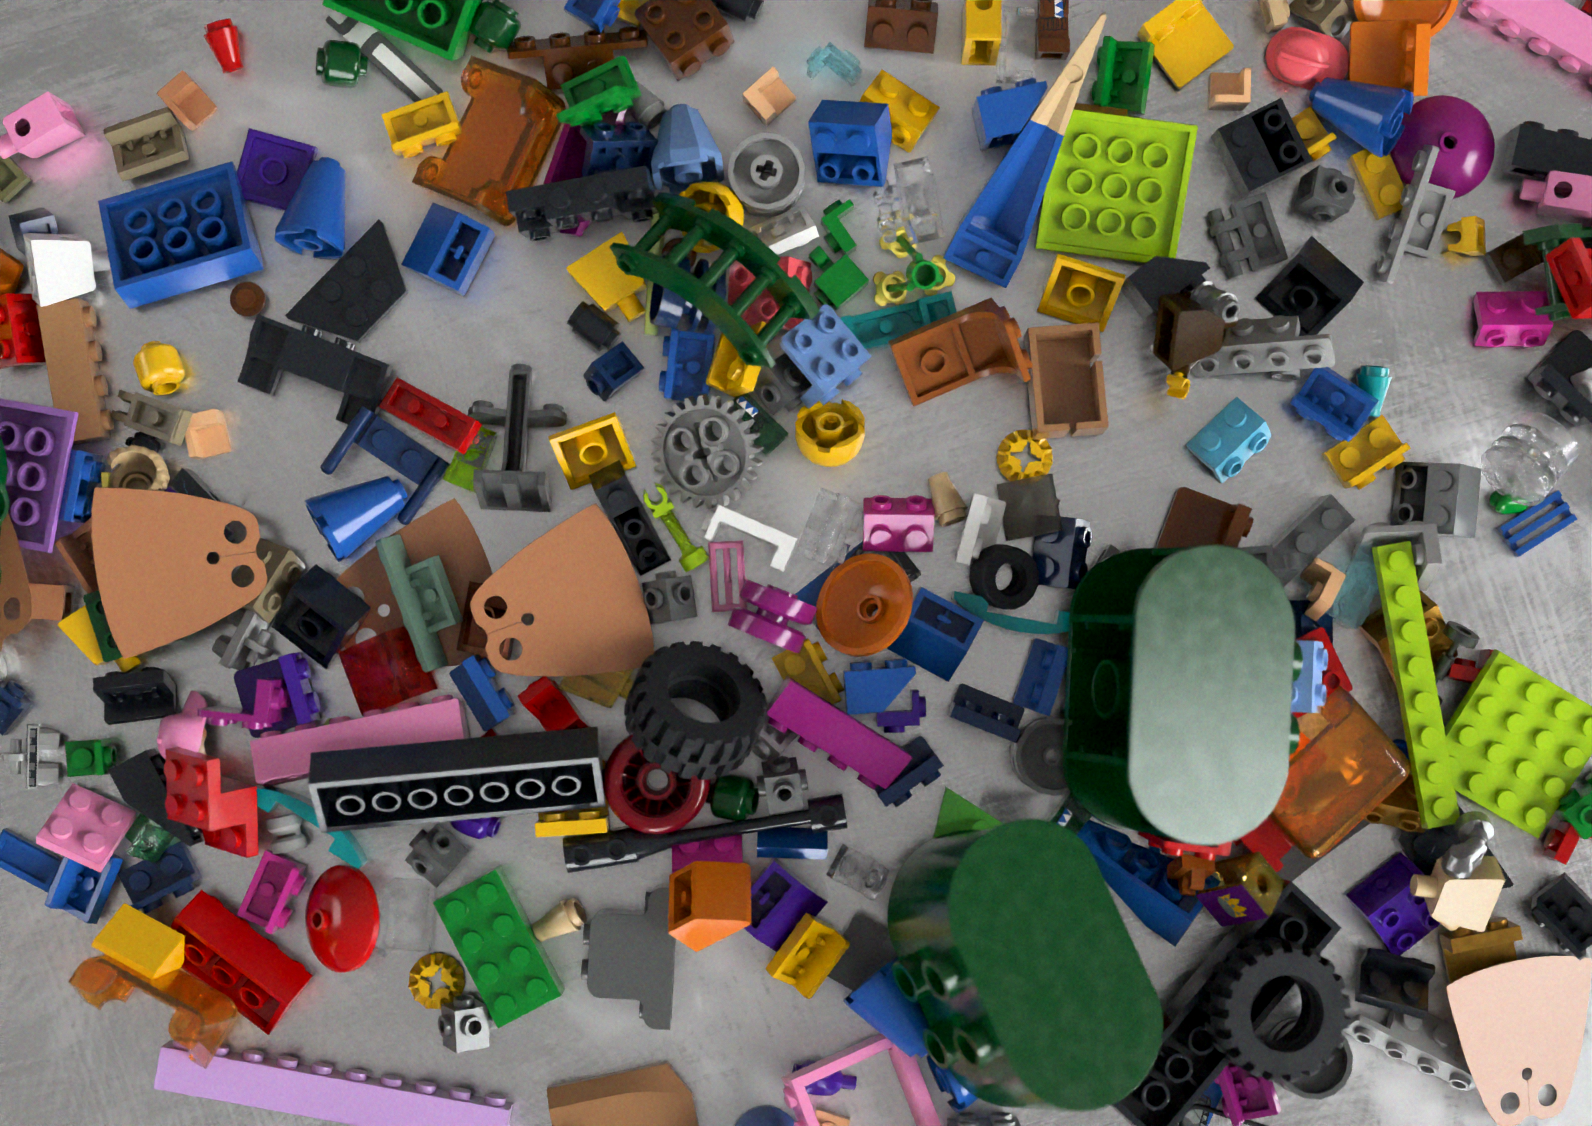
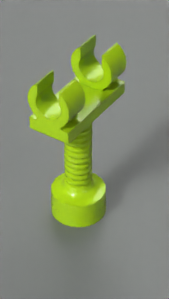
M654 482L657 490L661 493V497L653 501L648 497V493L644 489V502L651 508L655 519L660 517L661 520H664L663 523H666L665 526L671 532L670 534L673 535L672 538H675L674 541H677L676 544L682 550V556L678 561L684 571L688 572L708 560L709 556L703 546L696 547L688 539V536L684 533L685 530H682L683 527H680L681 524L675 518L676 516L673 515L674 512H671L674 505L670 497L667 499L665 488L660 483Z

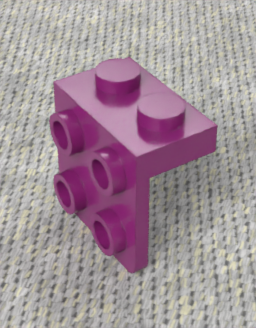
M284 678L257 679L254 710L212 706L198 709L197 716L206 717V724L228 726V724H237V721H242V728L263 730L264 728H272V723L284 720V710L289 708L291 699Z

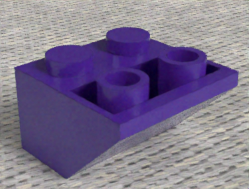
M772 858L751 883V925L744 929L754 938L777 952L805 913L816 917L828 901L780 860Z

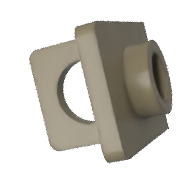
M1293 0L1289 5L1291 13L1317 25L1322 34L1329 35L1339 41L1350 30V23L1354 22L1344 0ZM1342 15L1341 27L1338 31L1332 33L1331 27L1334 20Z

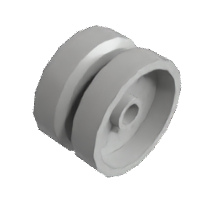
M763 132L751 135L736 146L729 159L728 180L730 188L741 201L744 210L754 216L768 218L778 216L794 207L803 193L805 166L802 154L792 141L780 134ZM763 172L773 174V176L767 178V181L761 179Z

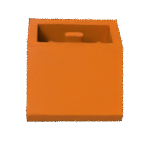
M695 861L669 875L668 933L695 952L751 925V866L747 863Z

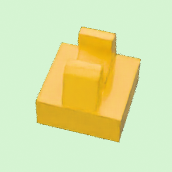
M1477 216L1461 217V221L1447 226V231L1461 233V240L1458 243L1448 244L1449 251L1470 256L1486 255L1485 220Z

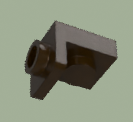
M1523 233L1492 249L1485 255L1500 285L1543 263L1542 251H1538L1537 246L1525 245Z

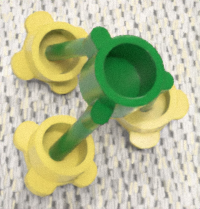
M899 218L891 221L890 229L886 235L880 238L879 245L884 250L890 249L897 258H904L909 254L913 261L906 269L907 281H905V276L900 271H895L892 274H885L880 271L874 274L873 282L876 285L874 302L878 306H885L886 303H894L896 306L904 304L907 291H913L916 287L924 289L926 295L933 296L937 294L938 290L945 286L950 287L955 283V275L948 271L945 265L946 260L943 259V256L935 255L930 262L923 259V255L914 249L920 233L917 228H909L904 225V221Z

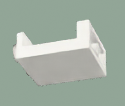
M720 505L717 506L716 511L709 509L701 527L702 530L706 531L705 539L713 542L720 526L725 524L778 547L770 567L784 572L796 545L797 538Z

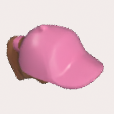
M197 691L189 693L181 713L166 716L160 722L156 740L158 750L165 760V749L174 747L206 754L204 741L207 736V731L204 728L206 717H198L197 712L200 708L208 707L206 699Z

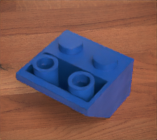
M1030 78L1015 83L1016 88L1002 91L1001 86H996L980 92L981 96L976 97L971 112L981 152L1013 144L1040 104L1048 88L1046 81L1036 82V78Z
M822 100L808 121L817 181L883 187L886 182L892 140L889 105L885 103Z
M432 203L401 265L465 296L496 234L491 228L457 211Z
M71 450L59 520L85 523L91 518L94 488H97L98 483H101V472H105L106 468L105 463L102 462L103 455Z
M919 587L913 598L912 611L906 627L887 649L949 682L968 652L984 620L929 590Z
M907 659L885 660V667L872 668L871 661L850 663V669L843 670L847 715L884 712L916 675V666L908 665Z

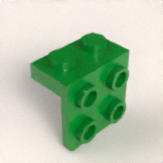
M619 56L561 84L560 86L569 108L556 114L558 122L570 123L571 126H588L601 122L603 120L601 115L611 110L614 113H619L632 107V100L642 95L626 56Z

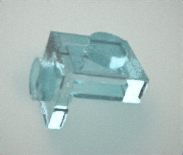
M831 42L824 49L820 46L816 48L806 61L809 65L807 76L812 80L825 65L851 87L861 78L862 69L859 67L861 63L858 58L846 49L841 52Z

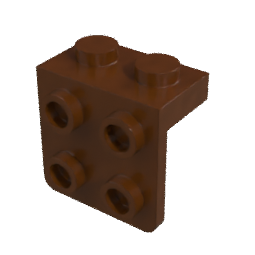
M649 0L635 11L637 20L664 56L670 71L677 81L684 76L688 77L695 74L703 63L713 56L718 57L724 54L730 45L735 42L728 23L711 0Z
M1181 487L1175 494L1159 537L1157 548L1226 546L1236 549L1241 537L1246 538L1251 530L1254 518L1249 516L1252 508L1240 503L1232 505L1190 488Z

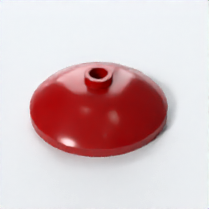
M337 865L325 870L316 880L309 893L305 910L306 934L313 953L326 968L339 973L357 970L369 959L374 950L379 932V906L374 888L362 871L350 865Z

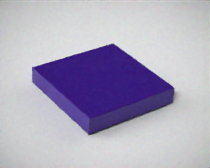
M249 128L237 169V177L242 187L244 199L285 211L311 162L315 161L318 148Z

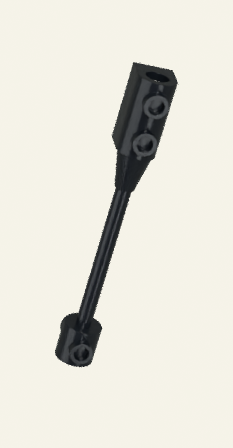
M841 793L807 799L809 810L696 827L665 834H648L632 829L629 826L611 828L607 833L567 835L563 838L566 869L568 873L635 863L639 862L640 859L672 848L674 845L811 824L813 834L847 829L843 796Z

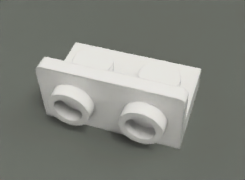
M804 204L747 229L777 255L794 247L803 246L810 240L819 237L816 226Z
M976 493L972 494L955 557L956 562L972 565L974 559L978 560L979 554L984 548L996 544L1006 508L1005 501Z

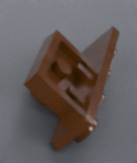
M627 26L620 28L619 32L605 33L604 30L601 33L596 30H589L584 32V35L570 36L569 33L561 32L551 34L547 39L536 40L534 36H520L515 38L511 46L508 47L507 54L508 59L543 56L547 90L561 89V84L615 59L614 50L647 47L648 34L645 30H640L639 27Z

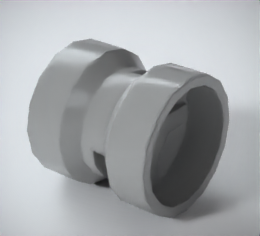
M291 813L265 820L267 830L272 833L273 841L270 844L272 854H280L308 847L306 836L301 834L300 826L303 823L301 816ZM295 832L294 835H289L281 838L278 837L279 835Z

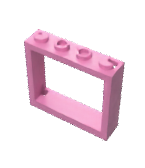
M881 1033L782 1077L785 1086L783 1088L785 1094L783 1099L788 1108H793L797 1118L794 1126H820L805 1086L887 1049L916 1126H941L915 1055L909 1057Z

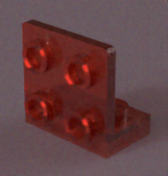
M405 626L383 632L339 652L340 660L362 716L366 711L385 709L438 689L432 672L425 673L422 670L421 664L416 658L411 637Z

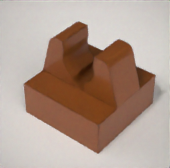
M1183 854L1167 865V879L1178 881L1180 895L1195 896L1196 890L1202 891L1204 889L1205 879L1215 872V860L1201 859L1194 855Z

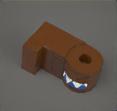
M1069 0L1037 1V18L1035 20L1036 60L1067 59L1070 53L1068 31Z

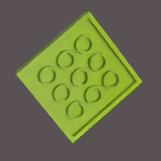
M1073 109L1042 198L1035 248L1147 263L1155 256L1176 258L1198 126Z
M1497 649L1493 650L1444 728L1455 790L1536 838L1540 837L1559 807L1560 802L1558 800L1568 793L1592 755V706Z

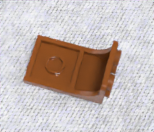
M988 298L888 341L913 406L992 374L1012 373L1019 376L1024 383L1031 380L1028 369L1033 368L1026 349H1021L1017 340L1022 337L1018 323L1014 317L1010 318L1005 306L999 307L992 298Z

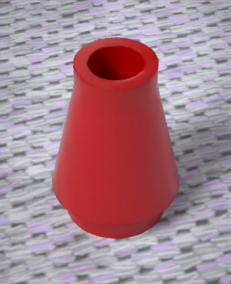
M230 18L222 19L205 25L206 34L203 37L219 62L223 74L244 68L241 61L238 28L233 26L232 20Z

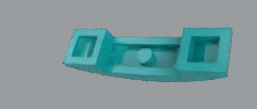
M952 291L920 298L914 302L855 316L848 315L840 317V319L864 348L868 350L889 345L888 341L957 311Z
M952 592L951 599L961 608L991 625L1031 634L1069 632L1070 612L1055 610L1053 624L987 612L988 602L982 596Z
M256 785L258 807L266 812L276 810L279 804H282L319 828L311 799L287 789ZM350 830L327 832V834L335 838L328 849L329 852L357 869L365 865L368 859Z

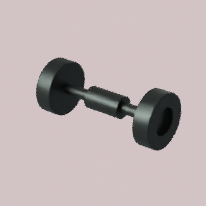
M1448 621L1442 631L1453 642L1447 652H1442L1433 667L1436 684L1438 680H1443L1455 660L1453 655L1459 645L1474 649L1480 640L1476 633L1453 621ZM1438 695V697H1439V703H1440V705H1441L1442 702H1443V700H1442V698Z

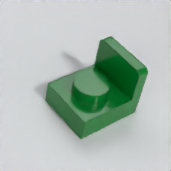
M111 738L65 742L68 777L110 774L108 770L117 764L116 747L111 745Z

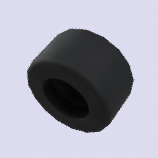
M994 544L984 548L980 552L978 560L974 559L970 567L969 581L973 593L977 596H982L988 602V605L999 609L1014 610L1024 606L1034 596L1038 587L1039 571L1035 560L1028 552L1010 545ZM1003 564H1010L1012 580L1004 590H999L996 585V574Z

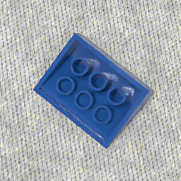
M232 161L98 201L114 289L129 309L264 269L256 232L246 200L243 197L235 165Z

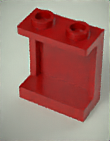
M1570 238L1545 255V258L1572 319L1592 318V248H1585L1581 238Z

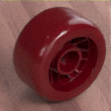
M633 734L628 735L613 749L604 769V793L611 810L624 824L643 833L665 834L684 827L703 808L709 793L711 779L698 780L697 776L686 779L679 777V773L671 771L670 774L665 772L668 778L667 785L663 788H654L648 781V775L652 770H661V765L655 761L650 763L643 756L645 752L642 749L638 750L632 742Z

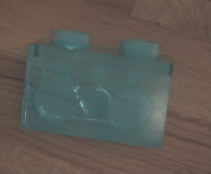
M1356 552L1344 573L1346 577L1332 606L1325 612V614L1335 619L1334 623L1345 629H1356L1364 623L1370 611L1369 604L1374 595L1380 593L1374 559L1363 552Z

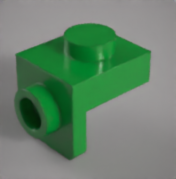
M850 199L844 203L841 200L835 201L823 210L825 216L821 218V225L827 232L823 237L834 254L840 251L843 256L845 254L849 256L856 251L857 247L840 222L841 218L854 209V204Z

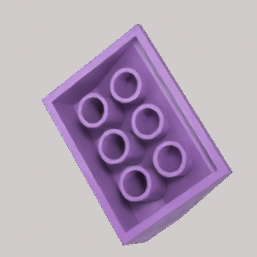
M0 398V436L6 452L8 470L6 491L9 496L8 513L19 546L52 553L79 413Z

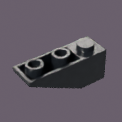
M620 460L589 475L593 490L639 575L641 576L671 561Z
M155 748L145 750L108 770L124 802L190 847L203 841L200 835L203 833L202 829L167 818L165 808L167 788L164 773L166 760L161 756L160 752L157 753Z

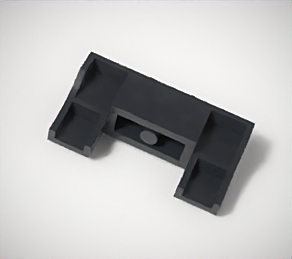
M646 166L506 191L509 213L517 218L519 233L526 238L530 237V241L551 238L550 233L560 232L559 229L577 227L579 222L592 220L593 223H602L613 220V216L624 215L627 219L632 218L633 222L638 223L650 221L653 219V214L658 213L652 202L657 195L649 169Z
M257 314L250 332L245 361L237 382L273 395L281 373L285 370L344 393L335 420L349 425L362 405L378 415L379 405L382 402L381 397L393 366L354 351L356 345L336 337L334 343L321 338L323 332L303 324L302 329L298 330Z

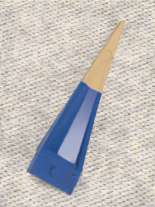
M1105 12L1098 17L960 220L943 255V259L1007 288L1023 257L1058 151L1106 20Z

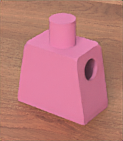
M46 92L3 118L2 122L8 133L0 136V156L6 159L20 152L32 159L39 158L86 136L71 105L52 93Z
M1550 171L1544 181L1524 178L1519 199L1539 202L1536 214L1592 226V176ZM1554 192L1561 194L1563 198L1557 197Z

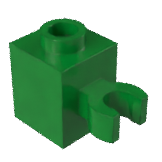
M817 246L808 254L810 261L823 273L814 281V287L817 291L813 293L822 305L832 306L837 312L868 285L869 279L847 254L842 256L836 263L830 259L820 246Z

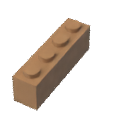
M80 298L63 300L42 307L36 305L53 408L79 413L73 445L111 439L110 430L114 428L113 418H110L111 411L106 409L104 396L108 395V385L105 376L100 374L98 361H102V349L99 341L94 338L93 327L97 324L94 308L89 306V302Z

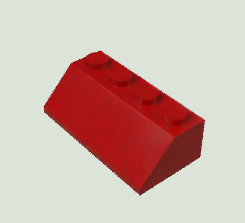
M202 889L175 917L170 928L185 936L184 963L181 968L267 1035L277 1026L313 976L306 970L303 964L292 960L279 950L273 941L262 937L251 928L246 920L235 916L223 906L219 899L209 896Z

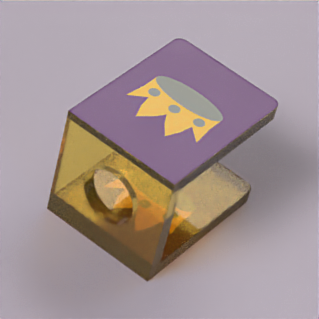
M1258 851L1215 861V873L1225 885L1199 891L1196 897L1219 925L1226 927L1269 918L1284 889L1285 882Z

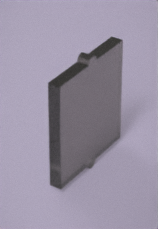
M1052 473L996 484L999 500L1006 502L1003 523L1007 541L1063 531L1058 507L1061 501L1056 496Z

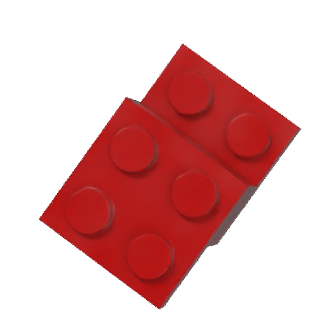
M180 747L165 749L166 762L164 764V773L167 788L165 808L167 818L202 829L205 845L245 858L257 856V786L220 776V758Z

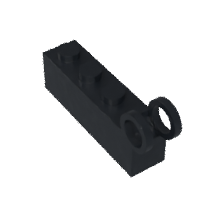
M1524 121L1523 124H1519L1510 130L1501 171L1543 181L1550 171L1592 176V138L1578 137L1579 133L1570 129H1558L1557 132L1544 129V124L1535 121Z

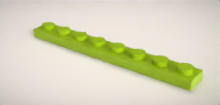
M1411 541L1371 547L1421 826L1424 829L1455 824L1460 814Z

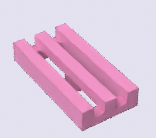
M743 540L708 542L712 612L733 611L734 608L738 607L747 609V602L743 601L740 596V604H733L730 548L737 549L740 594L746 580ZM716 549H723L726 604L719 605Z

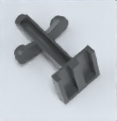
M514 364L511 366V370H509L506 410L493 408L494 405L491 402L483 400L474 401L472 407L468 409V416L481 424L505 426L501 470L474 469L473 485L481 509L550 512L551 495L546 472H526L528 428L564 426L567 414L564 412V408L558 404H545L542 410L529 411L532 367L526 364Z

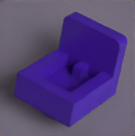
M910 689L911 710H891L876 713L877 727L884 726V733L905 732V726H920V718L926 717L925 696H919L918 689Z

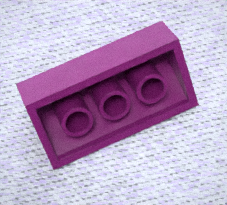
M789 676L785 677L765 710L767 715L770 716L767 723L783 733H786L788 728L800 735L797 742L813 752H816L818 747L830 754L827 759L830 763L843 771L849 766L860 774L857 779L875 790L877 785L887 789L912 759V756L906 750L854 717L847 715L846 712Z

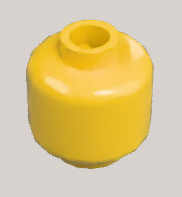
M151 341L144 344L134 357L133 365L141 387L144 390L161 396L170 394L180 387L185 371L177 349L174 346L163 344L160 341Z

